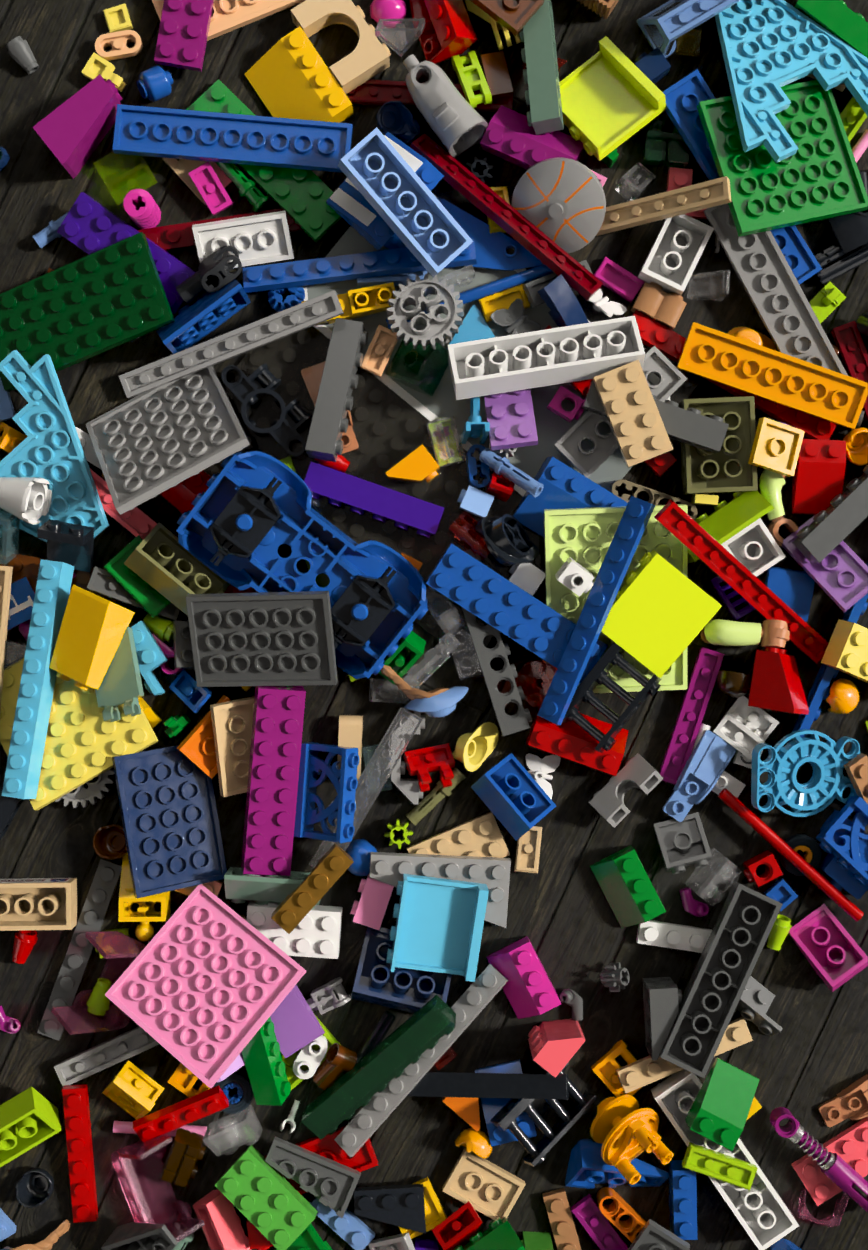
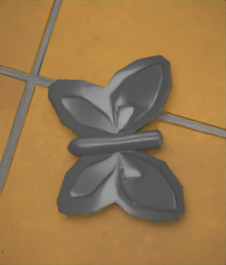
M520 298L511 303L508 310L499 309L490 316L495 324L502 327L509 326L505 331L508 334L513 331L511 335L539 331L541 329L539 323L527 320L528 315H523L524 306Z

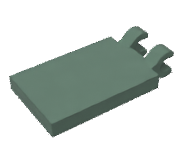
M131 627L126 628L99 689H95L98 707L104 708L102 713L104 721L110 720L115 722L120 720L118 705L124 704L123 711L126 716L141 714L138 698L143 697L144 692Z

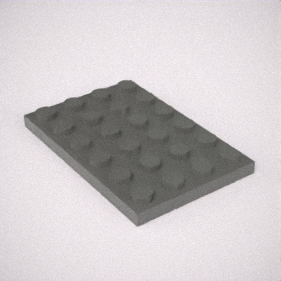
M329 591L188 594L186 596L197 687L337 684L338 678Z

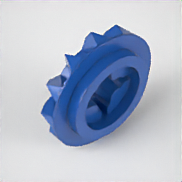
M302 286L270 290L268 292V301L275 311L280 312L304 301L305 291ZM288 289L291 295H288L286 299L283 300L281 294H285V292Z

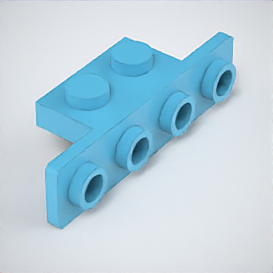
M140 621L131 627L140 674L145 680L144 685L151 694L162 695L165 691L153 670L168 661L145 622Z

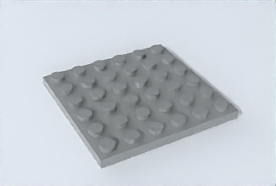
M213 366L142 393L86 423L113 503L120 515L250 445Z

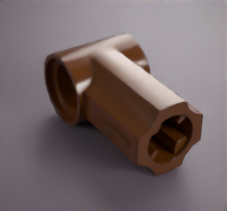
M338 1043L332 1044L328 1049L326 1060L312 1076L313 1081L324 1090L329 1088L343 1071L349 1072L353 1069L357 1061L356 1052Z

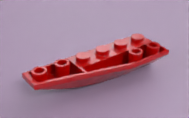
M409 0L413 24L427 61L438 63L452 56L460 55L477 40L463 0Z

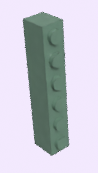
M544 0L543 5L519 31L521 42H524L525 48L521 49L523 63H526L527 68L523 70L524 82L528 84V90L525 91V99L527 105H530V111L527 112V121L529 127L533 126L536 135L564 129L551 0Z

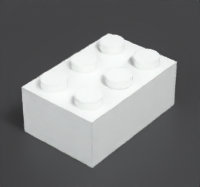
M686 214L665 219L638 278L647 283L655 282L663 287L662 290L669 294L674 292L682 295L714 228Z

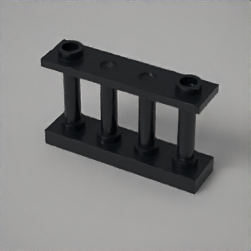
M615 642L612 643L577 687L562 721L564 723L574 721L599 742L595 750L601 753L604 750L609 751L616 742L614 738L649 695L653 696L661 686L659 682L662 680L655 674L651 679L647 678L624 659V655H622L625 650ZM612 666L620 667L644 687L636 698L609 678L608 671ZM598 684L606 686L629 705L621 716L594 696L593 690ZM583 703H589L614 723L606 735L579 714L580 711L578 709Z
M541 1067L535 1074L550 1073ZM563 1068L559 1074H565V1069ZM568 1077V1092L576 1101L568 1112L557 1099H545L560 1117V1120L552 1129L532 1106L534 1099L511 1098L490 1121L496 1128L504 1131L509 1129L528 1152L522 1159L523 1162L535 1167V1165H539L545 1160L549 1150L583 1114L592 1110L593 1103L598 1099L596 1095L589 1093L582 1095ZM522 1112H526L544 1134V1137L536 1146L516 1123V1118Z

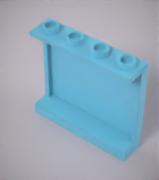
M403 874L402 881H398L396 895H400L399 904L395 903L393 918H397L396 927L391 926L390 940L393 941V947L388 949L386 963H390L391 972H394L395 967L462 975L465 976V981L475 982L489 893L487 884Z

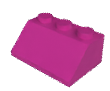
M528 936L487 956L489 963L508 980L502 989L518 1019L541 1015L561 1005L559 996Z

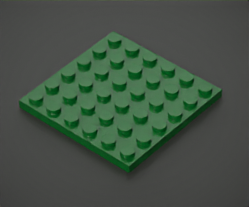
M817 80L781 87L791 101L788 109L775 114V116L799 149L796 154L777 163L764 145L744 152L732 96L700 101L696 106L719 177L727 176L730 180L731 203H728L739 237L868 209V196L832 90L825 91Z

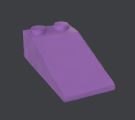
M297 985L294 986L270 1016L271 1021L274 1023V1032L280 1045V1052L285 1059L325 1033Z

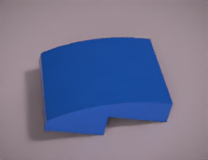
M770 567L767 572L765 585L807 622L815 581L804 571Z

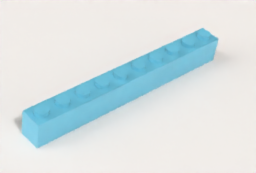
M42 559L40 561L1 796L19 799H36L57 675V671L49 668L70 595L74 566L64 562Z

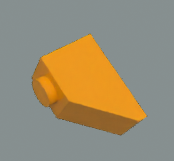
M422 444L385 474L388 479L418 483L426 480L428 483L439 475L437 470L440 469V466Z

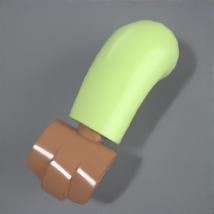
M764 469L759 480L760 493L774 507L773 510L767 513L769 520H772L767 529L777 544L782 546L784 538L779 535V527L781 525L786 526L790 533L799 529L792 520L783 517L785 512L781 489L786 483L785 479L787 476Z
M714 619L709 621L705 628L701 630L700 636L705 643L713 645H759L761 640L762 647L784 648L786 642L789 641L790 631H788L786 621L764 620L761 627V623Z

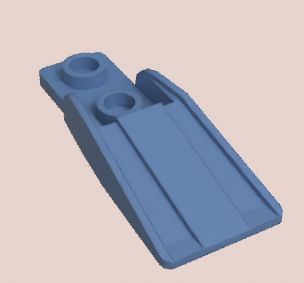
M706 730L687 760L673 788L674 791L662 810L677 821L682 822L692 806L699 804L713 789L734 756L736 749L710 730Z

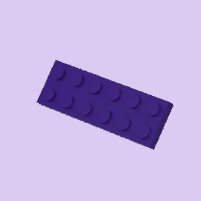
M84 192L79 194L57 230L59 234L89 255L140 233ZM146 237L173 315H176L185 302L176 287L196 272Z

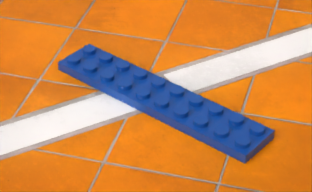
M697 69L663 91L666 98L665 111L707 178L713 180L720 177L696 106L700 101L716 98ZM795 225L770 230L799 285L822 270Z
M117 104L112 150L115 154L343 173L338 164L340 159L351 150L353 125L349 123Z

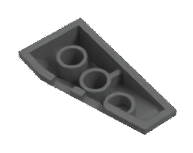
M130 1222L116 1227L101 1249L172 1250L178 1242L164 1224Z

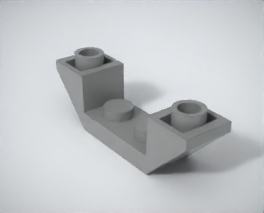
M414 711L392 733L391 781L413 804L418 805V799H423V792H420L418 779L401 778V775H405L406 767L405 761H401V752H406V738H402V734H420V729H425V715Z

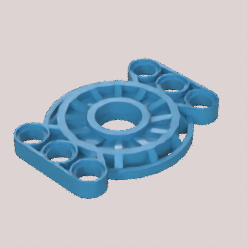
M803 729L784 736L774 747L765 743L757 744L752 751L751 803L753 807L762 812H769L775 806L780 811L791 816L807 817L824 810L835 798L846 804V801L851 796H858L849 776L843 775L844 765L860 754L858 741L844 736L835 743L826 734L816 730ZM811 734L810 738H801L799 735ZM819 736L823 737L827 742L820 741ZM793 739V741L787 743V744L783 747V745H784L787 741ZM847 742H851L852 748L850 752L845 754L843 750L844 745ZM767 748L769 755L766 760L761 761L760 753L763 749ZM805 762L810 763L813 768L811 779L807 783L799 784L796 779L799 767ZM763 772H767L768 780L761 784L759 781L760 775ZM846 787H849L850 795L844 799L842 792ZM767 795L768 801L766 805L761 807L759 799L761 796ZM786 804L790 806L791 811L786 810L782 807V805Z

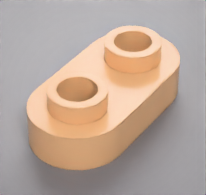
M133 30L102 34L95 41L97 54L107 61L136 56L143 48L139 34ZM130 42L135 43L134 47L129 48L127 46ZM106 47H112L111 51L105 52Z

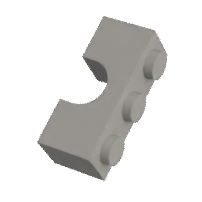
M637 753L626 762V765L616 776H612L609 782L594 794L593 799L589 803L615 828L631 812L624 805V796L627 791L639 788L648 795L664 778Z

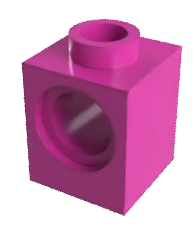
M560 386L547 409L571 423L573 418L578 420L584 411L581 406L584 400L563 386ZM570 400L574 406L573 410H563L561 402Z

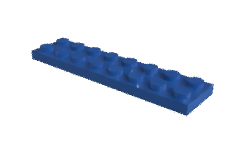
M450 543L425 583L558 668L576 624ZM599 639L579 683L585 679L608 647L607 644Z

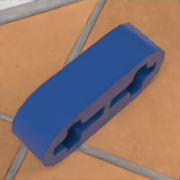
M475 444L466 453L469 485L481 490L490 481V468L481 461H479V465H476V458L471 457V455L474 454L475 450L478 451V454H481L485 447ZM478 469H480V476L485 477L481 484H478V481L473 479L476 477Z

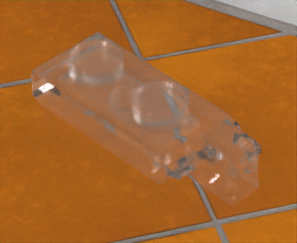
M448 632L439 639V644L435 648L425 653L424 659L419 664L413 665L408 670V675L403 680L410 686L420 687L451 657L449 654L460 642L452 633Z

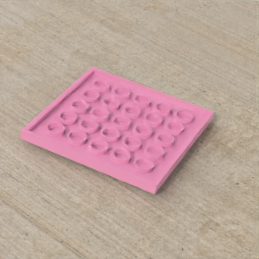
M199 884L106 992L105 996L204 1084L212 1088L307 971L210 890Z

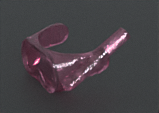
M802 1188L799 1197L798 1218L831 1228L839 1226L849 1196L844 1192L842 1198L837 1199L833 1216L829 1215L827 1218L817 1220L808 1212L806 1207L807 1192L806 1189Z

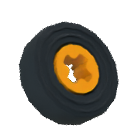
M796 834L785 840L796 852L798 850L806 851L804 855L805 860L816 870L819 868L822 861V851L819 844L813 838L805 834ZM779 853L781 864L788 872L796 876H805Z

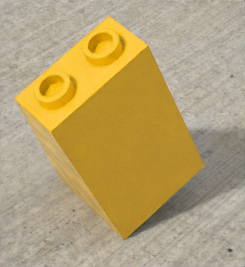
M73 584L49 668L57 671L56 676L65 681L75 680L74 685L87 691L91 687L98 690L135 612Z

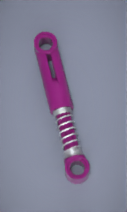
M777 1107L772 1110L769 1119L778 1135L790 1139L794 1144L797 1143L798 1148L802 1147L803 1152H807L808 1156H812L813 1161H817V1165L821 1167V1172L868 1213V1181L839 1155L828 1152V1149L823 1148V1144L814 1139L813 1135H809L808 1131H804V1127L800 1125V1122L795 1119L787 1108ZM782 1119H788L786 1125L779 1126ZM857 1185L867 1196L865 1197L854 1186Z

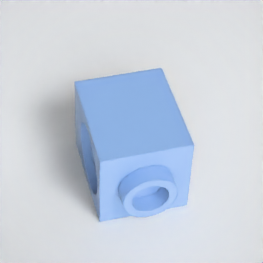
M469 485L467 490L462 489L457 502L461 503L459 509L483 519L487 516L495 496Z

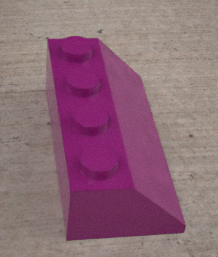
M502 105L490 120L480 142L482 150L526 170L534 164L549 158L562 157L579 161L584 150L583 143L580 140L576 141L572 136L559 130L536 135L533 126L529 127L527 116Z

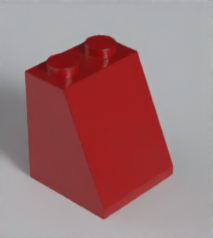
M765 647V651L756 650L748 706L808 715L809 708L795 657L787 655V650Z

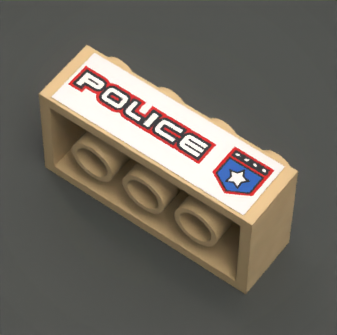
M77 878L0 879V931L71 930L77 925Z

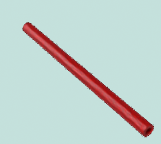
M724 788L719 793L718 797L850 917L855 921H859L863 917L864 913L731 792Z

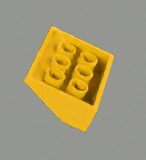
M300 26L281 38L244 74L272 117L341 123L354 114L351 101Z

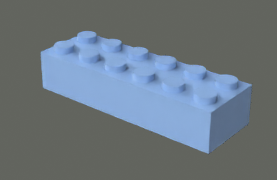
M377 127L340 159L338 167L432 277H435L473 242Z

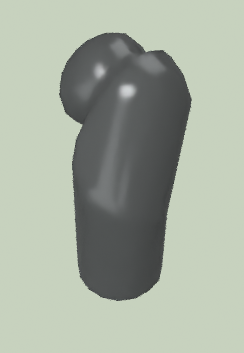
M564 989L560 993V1000L571 1007L572 1020H583L582 997L572 989Z

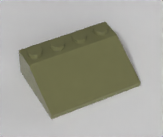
M754 396L683 399L679 402V408L685 410L688 407L695 408L701 411L700 415L710 417V415L719 416L724 419V423L729 424L721 450L716 454L681 442L683 495L758 491L757 466L748 464L756 434Z

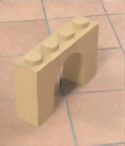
M305 0L291 9L293 23L297 28L300 26L308 38L332 24L346 25L358 35L359 42L354 51L329 67L330 72L345 94H348L390 67V50L385 43H380L377 38L376 29L372 24H367L364 19L365 14L359 5L355 6L352 0Z

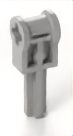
M341 977L335 978L325 985L312 990V997L306 1000L312 1012L319 1010L322 1015L346 1004L352 999L350 995H347L342 985L343 980Z

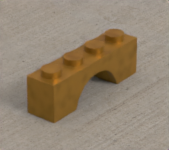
M335 843L319 860L307 878L275 909L271 919L290 934L354 862L353 858Z

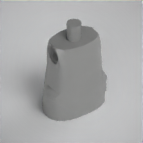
M414 54L408 56L402 64L409 72L406 75L405 81L415 105L450 155L456 157L463 154L484 136L488 123L465 100L442 68L426 60L419 63Z

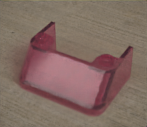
M118 931L87 932L85 935L105 959H108L99 978L111 980V987L147 946ZM93 989L81 991L76 996L72 1006L53 1007L51 1010L70 1035L119 1030L124 1028L131 1018L111 1000L109 1010H106L105 1015L89 1013L86 1003Z
M158 1136L144 1143L141 1140L113 1152L111 1160L136 1223L164 1224L177 1242L205 1225L204 1220L191 1217L192 1210L189 1204L177 1200L170 1182L160 1178L164 1166L161 1159L166 1156L167 1144L173 1141L171 1136Z

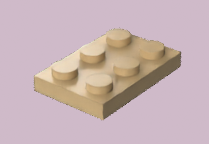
M464 1148L443 1185L442 1191L464 1204L470 1201L475 1210L494 1220L498 1217L501 1219L508 1217L526 1183L519 1177L477 1156L475 1153H468L466 1148Z

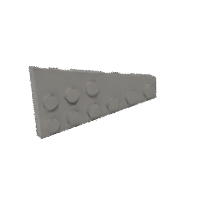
M371 852L370 878L397 887L398 881H402L403 874L487 884L489 893L484 920L506 928L511 867L510 858Z

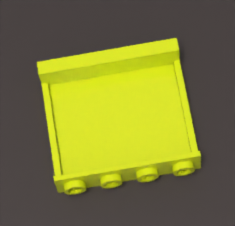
M607 36L599 41V52L559 82L563 125L565 124L568 127L571 136L576 141L580 140L583 143L586 152L590 156L594 155L599 161L666 110L665 94Z
M653 549L651 553H645L639 561L640 566L635 571H630L625 577V583L617 593L601 632L661 678L722 605Z

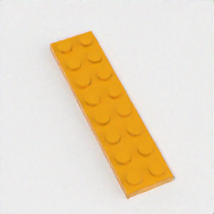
M695 322L690 327L676 368L850 429H855L868 395L867 382Z

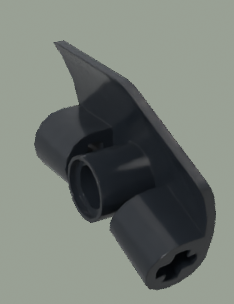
M859 172L868 196V172ZM868 209L864 213L856 212L827 218L843 254L862 245L868 246Z

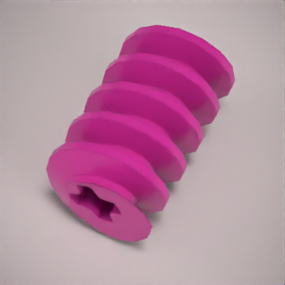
M134 189L126 194L123 206L136 226L140 229L156 227L161 220V211L149 192L143 189Z

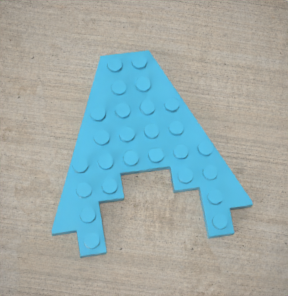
M741 0L715 15L744 152L764 145L776 163L796 154L799 148L775 114L788 109L791 101L781 87L810 74L815 76L825 91L844 83L868 116V58L786 1Z
M13 350L0 362V371L28 402L25 407L12 417L28 437L0 461V477L44 478L50 483L47 484L49 490H52V500L47 515H42L39 518V521H41L39 524L32 525L26 523L1 508L0 519L37 537V529L50 519L93 527L94 538H96L109 526L52 359L49 354H45L31 367L17 350Z

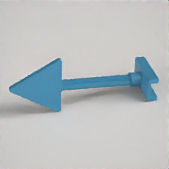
M475 304L472 305L463 320V324L458 328V334L455 333L452 338L453 340L449 344L495 337ZM480 397L470 398V416L461 434V444H466L468 437L479 438L480 444H485L490 432V422H482V416H480Z

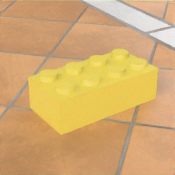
M838 619L821 663L868 683V629L856 623Z

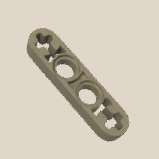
M622 479L613 482L610 486V492L618 496V491L615 490V487H619L621 484L624 485V489L627 491H632V487L636 488L632 493V496L636 498L640 491H645L649 496L648 502L653 505H658L659 501L663 498L671 499L675 503L686 504L689 507L688 511L691 512L690 517L693 520L697 517V508L691 502ZM621 494L618 497L628 503V498L631 495Z

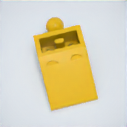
M127 853L123 856L118 922H140L136 927L135 935L140 941H149L154 935V928L149 922L167 921L170 919L171 891L135 898ZM133 903L139 904L138 911L132 909ZM156 903H161V911L156 910Z

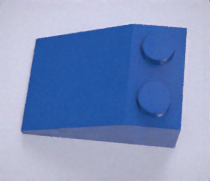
M520 1060L475 1070V1073L523 1074ZM481 1098L491 1147L518 1141L509 1129L505 1131L498 1129L490 1121L511 1098ZM522 1112L516 1118V1123L528 1138L537 1136L534 1122L526 1112Z

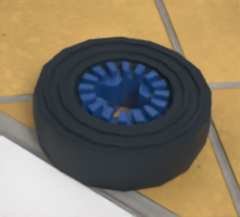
M235 1071L223 1081L216 1082L213 1086L214 1088L219 1085L228 1098L229 1107L221 1110L225 1113L236 1114L242 1112L250 1105L254 1094L249 1077L241 1071ZM230 1087L231 1089H233L234 1087H237L238 1096L235 1094L230 1096L228 1094L230 1091L228 1088Z

